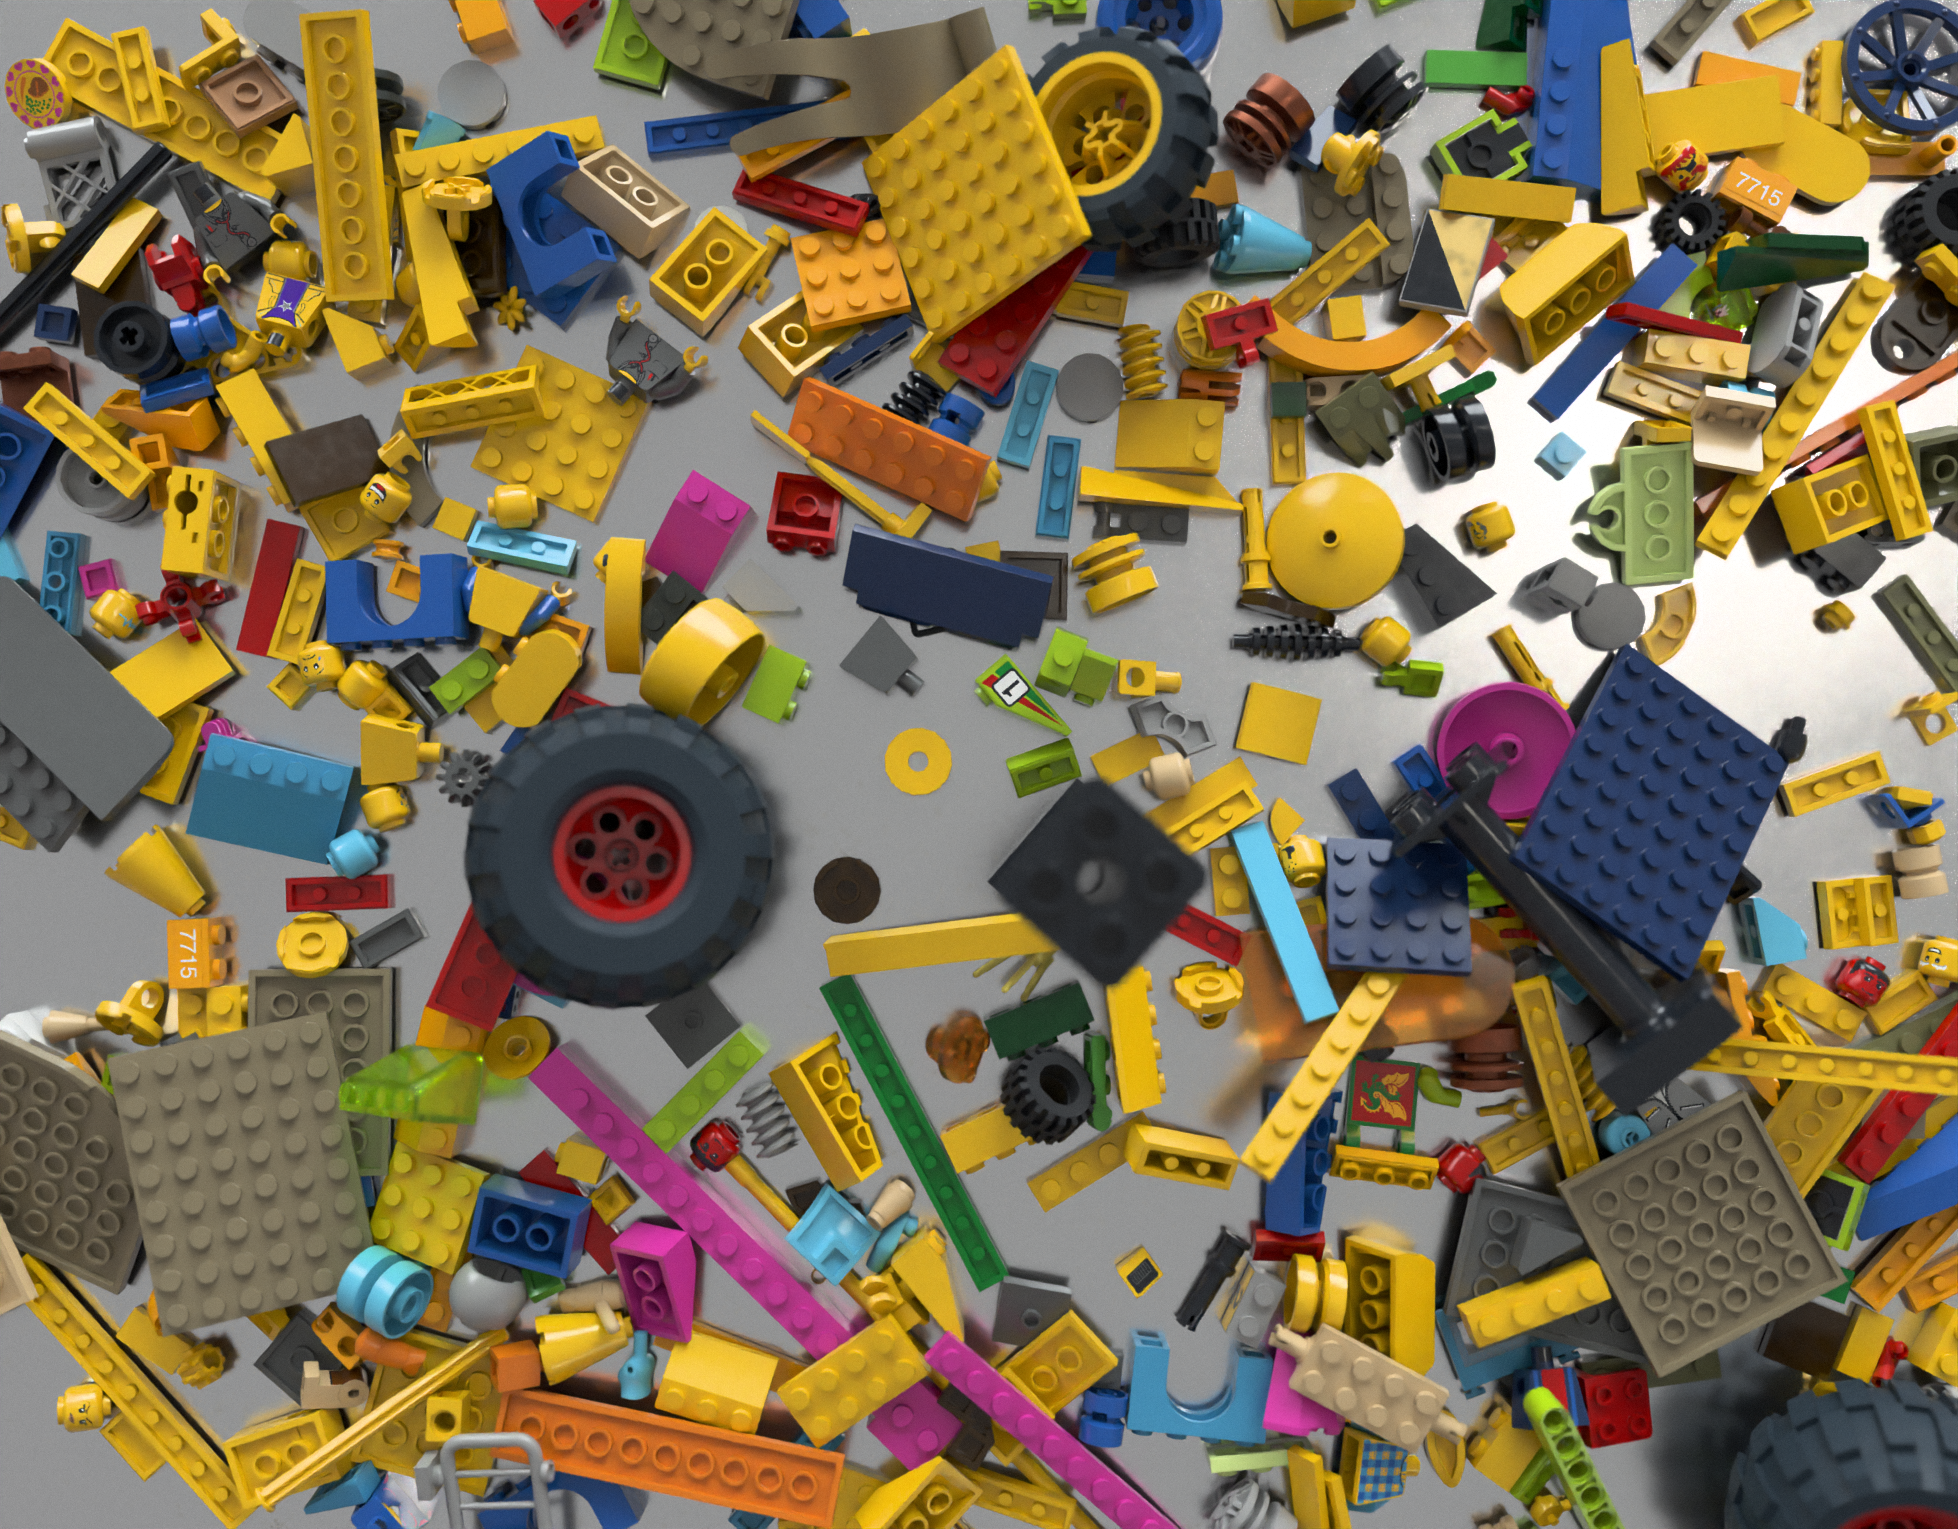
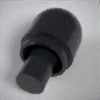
M1793 716L1790 728L1783 729V732L1780 733L1776 751L1789 764L1800 761L1804 756L1808 744V735L1803 733L1807 723L1806 718Z

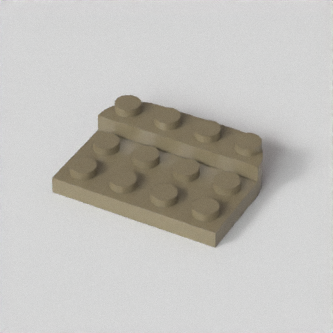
M1384 152L1374 167L1370 165L1363 176L1365 183L1355 197L1350 194L1343 197L1335 192L1334 188L1338 174L1329 172L1325 166L1316 173L1299 163L1298 173L1305 240L1310 241L1312 244L1308 268L1366 219L1370 218L1391 246L1330 296L1378 292L1391 288L1408 271L1414 253L1407 180L1398 157L1392 153Z

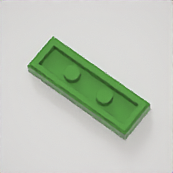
M1427 49L1424 54V83L1428 87L1489 89L1491 86L1501 90H1519L1520 86L1527 85L1528 53Z

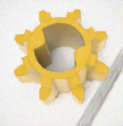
M201 1342L180 1355L182 1358L179 1362L180 1367L177 1368V1375H180L182 1378L181 1382L184 1385L191 1384V1387L197 1386L198 1390L220 1379L222 1377L221 1372L224 1369L222 1365L226 1362L225 1357H222L220 1353L221 1349L219 1347H212V1344L206 1345L205 1342Z

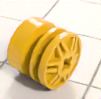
M1207 290L1194 295L1183 305L1172 331V348L1177 360L1186 369L1224 371L1236 360V344L1210 351L1201 317L1241 305L1234 296L1223 291Z
M1137 533L1113 536L1099 541L1071 560L1074 569L1090 566L1089 569L1078 575L1079 582L1095 579L1097 585L1085 592V597L1093 615L1127 604L1159 588L1151 566L1135 569L1133 565L1134 562L1146 554L1144 549L1128 552V549L1140 542Z

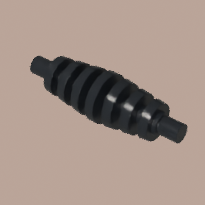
M1285 624L1279 625L1277 635L1274 634L1273 626H1266L1264 635H1261L1260 627L1252 628L1251 633L1233 634L1232 646L1233 648H1248L1251 655L1259 656L1260 648H1263L1264 657L1272 658L1274 649H1277V658L1281 660H1286L1288 649H1290L1291 661H1300L1302 649H1304L1303 654L1306 661L1313 660L1315 650H1317L1318 659H1326L1329 650H1331L1332 658L1340 657L1344 650L1359 651L1360 638L1344 637L1342 631L1333 629L1330 637L1328 628L1324 627L1319 628L1318 636H1316L1315 627L1311 625L1305 626L1304 636H1302L1301 624H1292L1289 636L1288 626Z

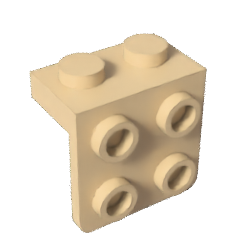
M1706 385L1691 411L1692 463L1707 468L1752 476L1759 475L1763 469L1762 430L1776 408L1775 397Z

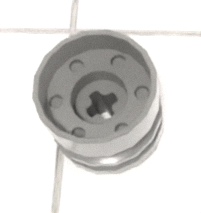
M1245 1478L1234 1485L1221 1499L1213 1511L1206 1529H1297L1298 1520L1295 1515L1279 1502L1269 1504L1270 1496L1268 1492L1264 1489H1259L1258 1484L1251 1478Z

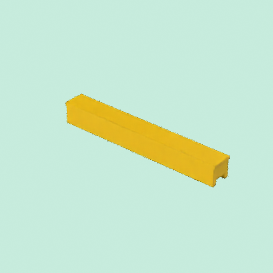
M1016 914L830 936L823 943V947L826 949L830 977L1057 951Z

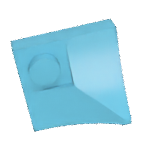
M826 1183L808 1210L784 1239L836 1287L882 1233L874 1229L857 1209Z

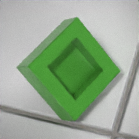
M527 1268L521 1269L529 1298L534 1304L566 1289L563 1278Z

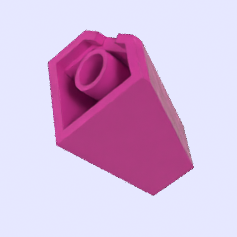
M1308 1330V1331H1307L1306 1333H1304V1334H1303V1333H1296V1334H1298L1299 1336H1301V1337H1303V1338H1305V1337H1307V1336H1309V1337H1312V1336H1313V1335H1311V1331H1310V1330ZM1277 1348L1263 1428L1296 1436H1309L1310 1432H1316L1318 1428H1324L1323 1433L1326 1435H1339L1345 1427V1417L1290 1388L1289 1380L1296 1369L1297 1362L1295 1357Z

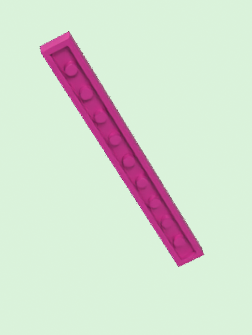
M947 1330L924 1355L927 1363L1120 1528L1179 1529L950 1330Z

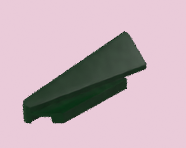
M1485 0L1475 46L1483 50L1527 52V18L1531 20L1542 17L1543 0Z
M1766 233L1750 238L1749 246H1734L1717 252V290L1725 292L1865 271L1869 266L1870 242H1864L1863 236Z

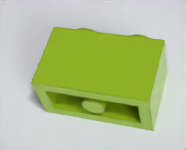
M769 644L741 707L780 725L783 724L785 719L790 721L798 705L797 702L793 701L798 689L804 690L811 677L812 672L807 670L810 664Z

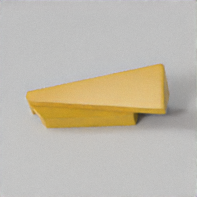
M1629 38L1604 46L1601 49V213L1607 216L1650 211L1643 177L1656 174V159L1642 74L1639 66L1634 65Z
M422 185L406 190L402 193V200L429 343L435 347L472 348L477 346V341L466 315L479 311V307L455 243L449 239L447 222L442 212L438 211V208L429 206L422 201Z
M1081 466L1078 501L1184 508L1194 512L1240 515L1243 512L1244 506L1233 498L1216 477L1114 470V473Z

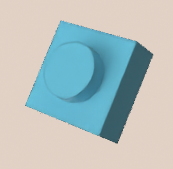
M1561 430L1539 454L1537 459L1563 480L1585 456L1587 451Z

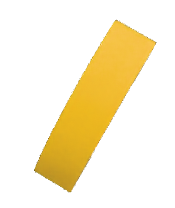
M610 538L604 605L607 672L642 674V576L645 574L646 540Z

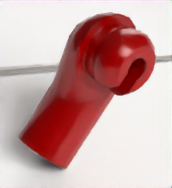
M1522 85L1518 91L1505 95L1490 86L1482 102L1504 115H1512L1525 111L1532 105L1535 91L1528 85Z
M1893 1339L1886 1341L1871 1379L1872 1384L1876 1388H1880L1882 1379H1892L1899 1360H1905L1908 1357L1909 1350L1905 1342H1895Z

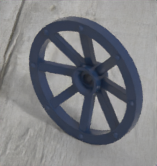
M1888 0L1869 10L1853 26L1842 50V77L1850 98L1869 120L1888 131L1907 136L1936 134L1958 122V105L1951 112L1937 117L1921 88L1958 101L1957 86L1928 76L1931 72L1958 64V52L1929 61L1924 56L1941 27L1948 31L1958 43V15L1955 12L1931 0ZM1903 14L1921 16L1932 21L1913 51H1908ZM1885 17L1890 18L1895 56L1866 32L1872 24ZM1860 45L1889 70L1860 72L1858 62ZM1889 82L1892 89L1884 107L1870 94L1865 84ZM1904 91H1907L1922 120L1910 119L1894 113Z

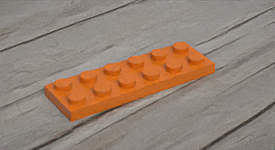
M810 376L803 379L788 431V436L809 452L965 522L972 517L992 458Z

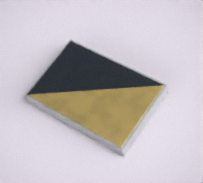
M1427 208L1399 298L1400 306L1468 317L1495 227V219Z

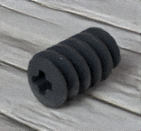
M918 370L919 373L909 371L907 378L911 384L901 382L899 389L902 394L893 392L890 398L894 405L884 403L882 409L921 425L917 415L929 417L930 414L925 405L929 404L937 407L939 404L933 395L937 393L945 396L946 392L940 384L920 370Z

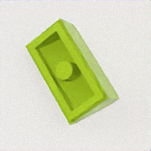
M1069 738L1052 742L1005 760L1018 798L1082 776Z

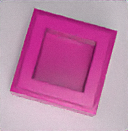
M110 558L78 567L86 600H97L105 591L110 589L116 591L120 588L123 589L115 559Z

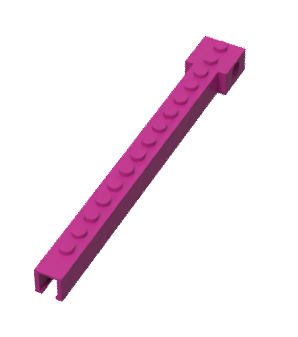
M566 1043L558 1046L527 1077L685 1232H689V1236L817 1361L861 1332L673 1148L665 1154L643 1132L642 1128L647 1122ZM927 1376L869 1414L866 1428L910 1471L931 1461L952 1440L963 1424L957 1416L937 1404V1399L942 1391Z

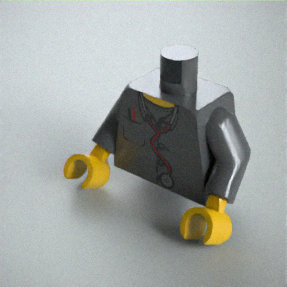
M207 182L192 193L205 209L202 214L194 219L197 226L193 234L197 256H200V262L204 269L203 277L214 290L217 289L214 285L217 277L222 276L227 284L231 281L221 266L225 270H230L275 234L287 239L288 237L283 233V228L286 224H290L294 228L297 227V223L283 214L270 199L249 191L238 193L232 190L224 197H221L213 186Z
M622 296L617 301V310L621 315L616 316L608 337L606 360L608 362L609 375L616 382L606 392L607 395L620 406H623L632 394L646 404L654 399L662 400L679 395L695 375L694 369L703 368L708 364V357L702 355L695 363L694 354L698 351L699 347H688L684 354H682L639 320L635 319L632 323L630 318L639 314L641 304L639 301L635 302L633 310L629 312L625 307L628 296Z

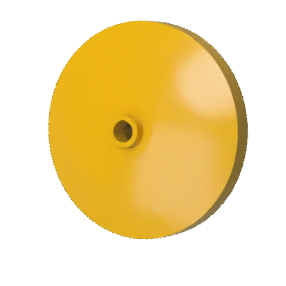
M1340 472L1312 477L1293 488L1274 511L1269 523L1266 539V549L1271 556L1269 564L1281 586L1299 601L1325 610L1349 609L1359 606L1378 595L1395 576L1402 561L1405 547V531L1401 515L1386 492L1364 477ZM1329 535H1336L1335 542L1328 544Z

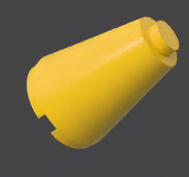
M155 824L151 829L154 835L151 836L146 831L116 859L118 861L115 865L117 869L114 871L109 866L104 874L113 881L180 918L185 913L192 917L206 903L202 899L206 892L163 829Z
M613 1311L620 1326L615 1334H609L606 1331L597 1312L535 1316L537 1334H541L539 1347L549 1385H556L629 1346L628 1338L634 1337L630 1316L623 1318L621 1311Z

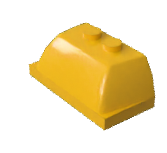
M1576 223L1549 245L1545 246L1543 250L1525 265L1521 266L1499 286L1507 317L1520 337L1527 363L1534 367L1537 366L1636 283L1627 233L1618 228L1598 223Z
M1356 1235L1346 1237L1347 1302L1345 1309V1334L1416 1373L1425 1376L1435 1361V1263L1416 1252L1390 1248Z

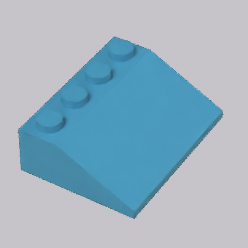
M211 733L185 834L327 865L328 858L326 853L330 852L329 844L336 835L354 768L347 764Z

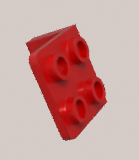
M1573 1367L1577 1375L1590 1424L1575 1426L1585 1446L1590 1449L1648 1439L1652 1436L1653 1427L1647 1373L1645 1370L1636 1367L1591 1375Z

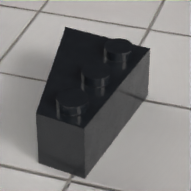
M1415 523L1404 529V553L1396 576L1429 632L1443 627L1498 594L1420 525Z

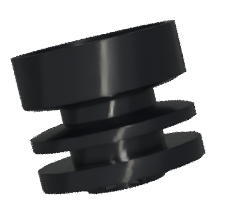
M1390 43L1365 60L1348 77L1336 93L1338 99L1351 113L1366 105L1368 109L1362 115L1359 123L1364 127L1377 119L1369 130H1374L1381 136L1401 124L1416 109L1419 101L1429 89L1423 81L1408 89L1418 76L1414 70L1400 78L1396 76L1406 61Z

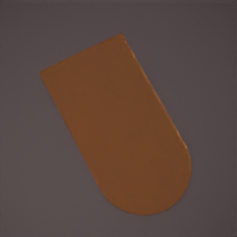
M1470 917L1472 973L1470 977L1409 974L1359 1051L1461 1039L1479 1034L1491 1027L1506 1011L1513 995L1512 987L1515 986L1514 963L1502 940L1485 924ZM1326 923L1308 925L1306 929L1340 1011L1365 974V971L1327 969ZM1268 931L1239 934L1244 960L1243 967L1246 971L1256 1024L1255 1031L1258 1035L1263 1063L1308 1058L1336 1015L1304 1024Z

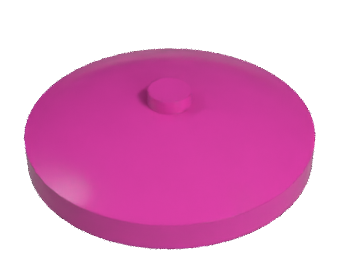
M1518 682L1488 684L1471 691L1461 698L1445 717L1437 741L1439 769L1444 780V777L1448 774L1445 767L1475 741L1487 753L1501 744L1507 751L1508 767L1496 778L1488 804L1502 819L1527 817L1534 812L1576 730L1565 709L1557 700L1543 690Z

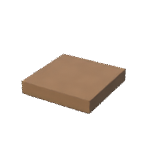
M258 54L198 84L201 93L239 139L298 109L296 99Z

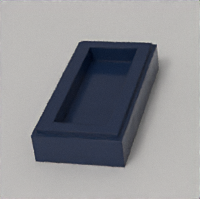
M1329 105L1303 137L1290 149L1289 158L1317 173L1324 166L1321 161V152L1326 141L1338 132L1345 136L1351 135L1356 129L1357 120Z

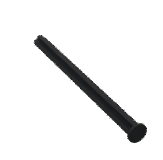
M156 142L0 303V334L173 157L172 152L163 143Z

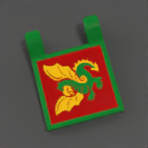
M1361 1056L1353 1058L1350 1065L1346 1121L1342 1145L1360 1147V1125L1399 1130L1396 1144L1397 1153L1414 1154L1418 1097L1417 1079L1419 1078L1420 1063L1385 1059L1382 1062L1376 1060L1371 1063Z

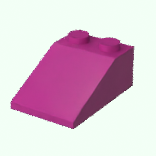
M692 470L673 500L645 556V562L666 576H669L674 570L704 594L754 516L755 511L741 499L695 470Z
M635 1221L609 1245L634 1331L645 1330L651 1335L688 1343L692 1335L696 1258L689 1232Z

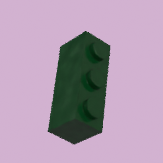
M1078 979L984 1018L985 1026L999 1060L1006 1057L1008 1062L1025 1056L1027 1054L1025 1049L1038 1044L1039 1048H1045L1058 1042L1057 1036L1070 1031L1071 1036L1090 1029V1022L1095 1021Z

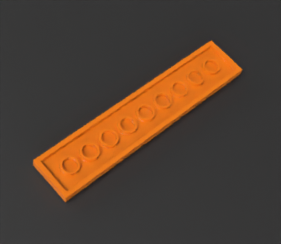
M524 1388L502 1393L494 1432H520L533 1437L540 1445L543 1460H553L555 1471L831 1529L833 1526L846 1454L534 1388ZM520 1447L491 1448L490 1457L529 1465L527 1452Z

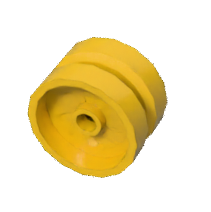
M1293 1254L1285 1279L1287 1287L1283 1296L1284 1327L1292 1332L1304 1334L1312 1325L1317 1333L1322 1322L1341 1331L1347 1302L1346 1264L1343 1260L1325 1258L1317 1268L1313 1256Z

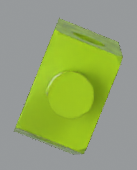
M1057 626L1034 686L1065 698L1089 638Z

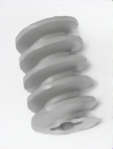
M773 1081L765 1082L741 1093L743 1098L735 1104L736 1108H748V1111L741 1116V1120H753V1124L746 1129L747 1133H758L759 1135L751 1142L752 1146L763 1145L764 1147L756 1155L757 1159L774 1157L798 1145V1143L788 1144L795 1137L794 1131H783L790 1124L789 1118H778L784 1112V1106L772 1105L779 1099V1094L767 1093L774 1086Z

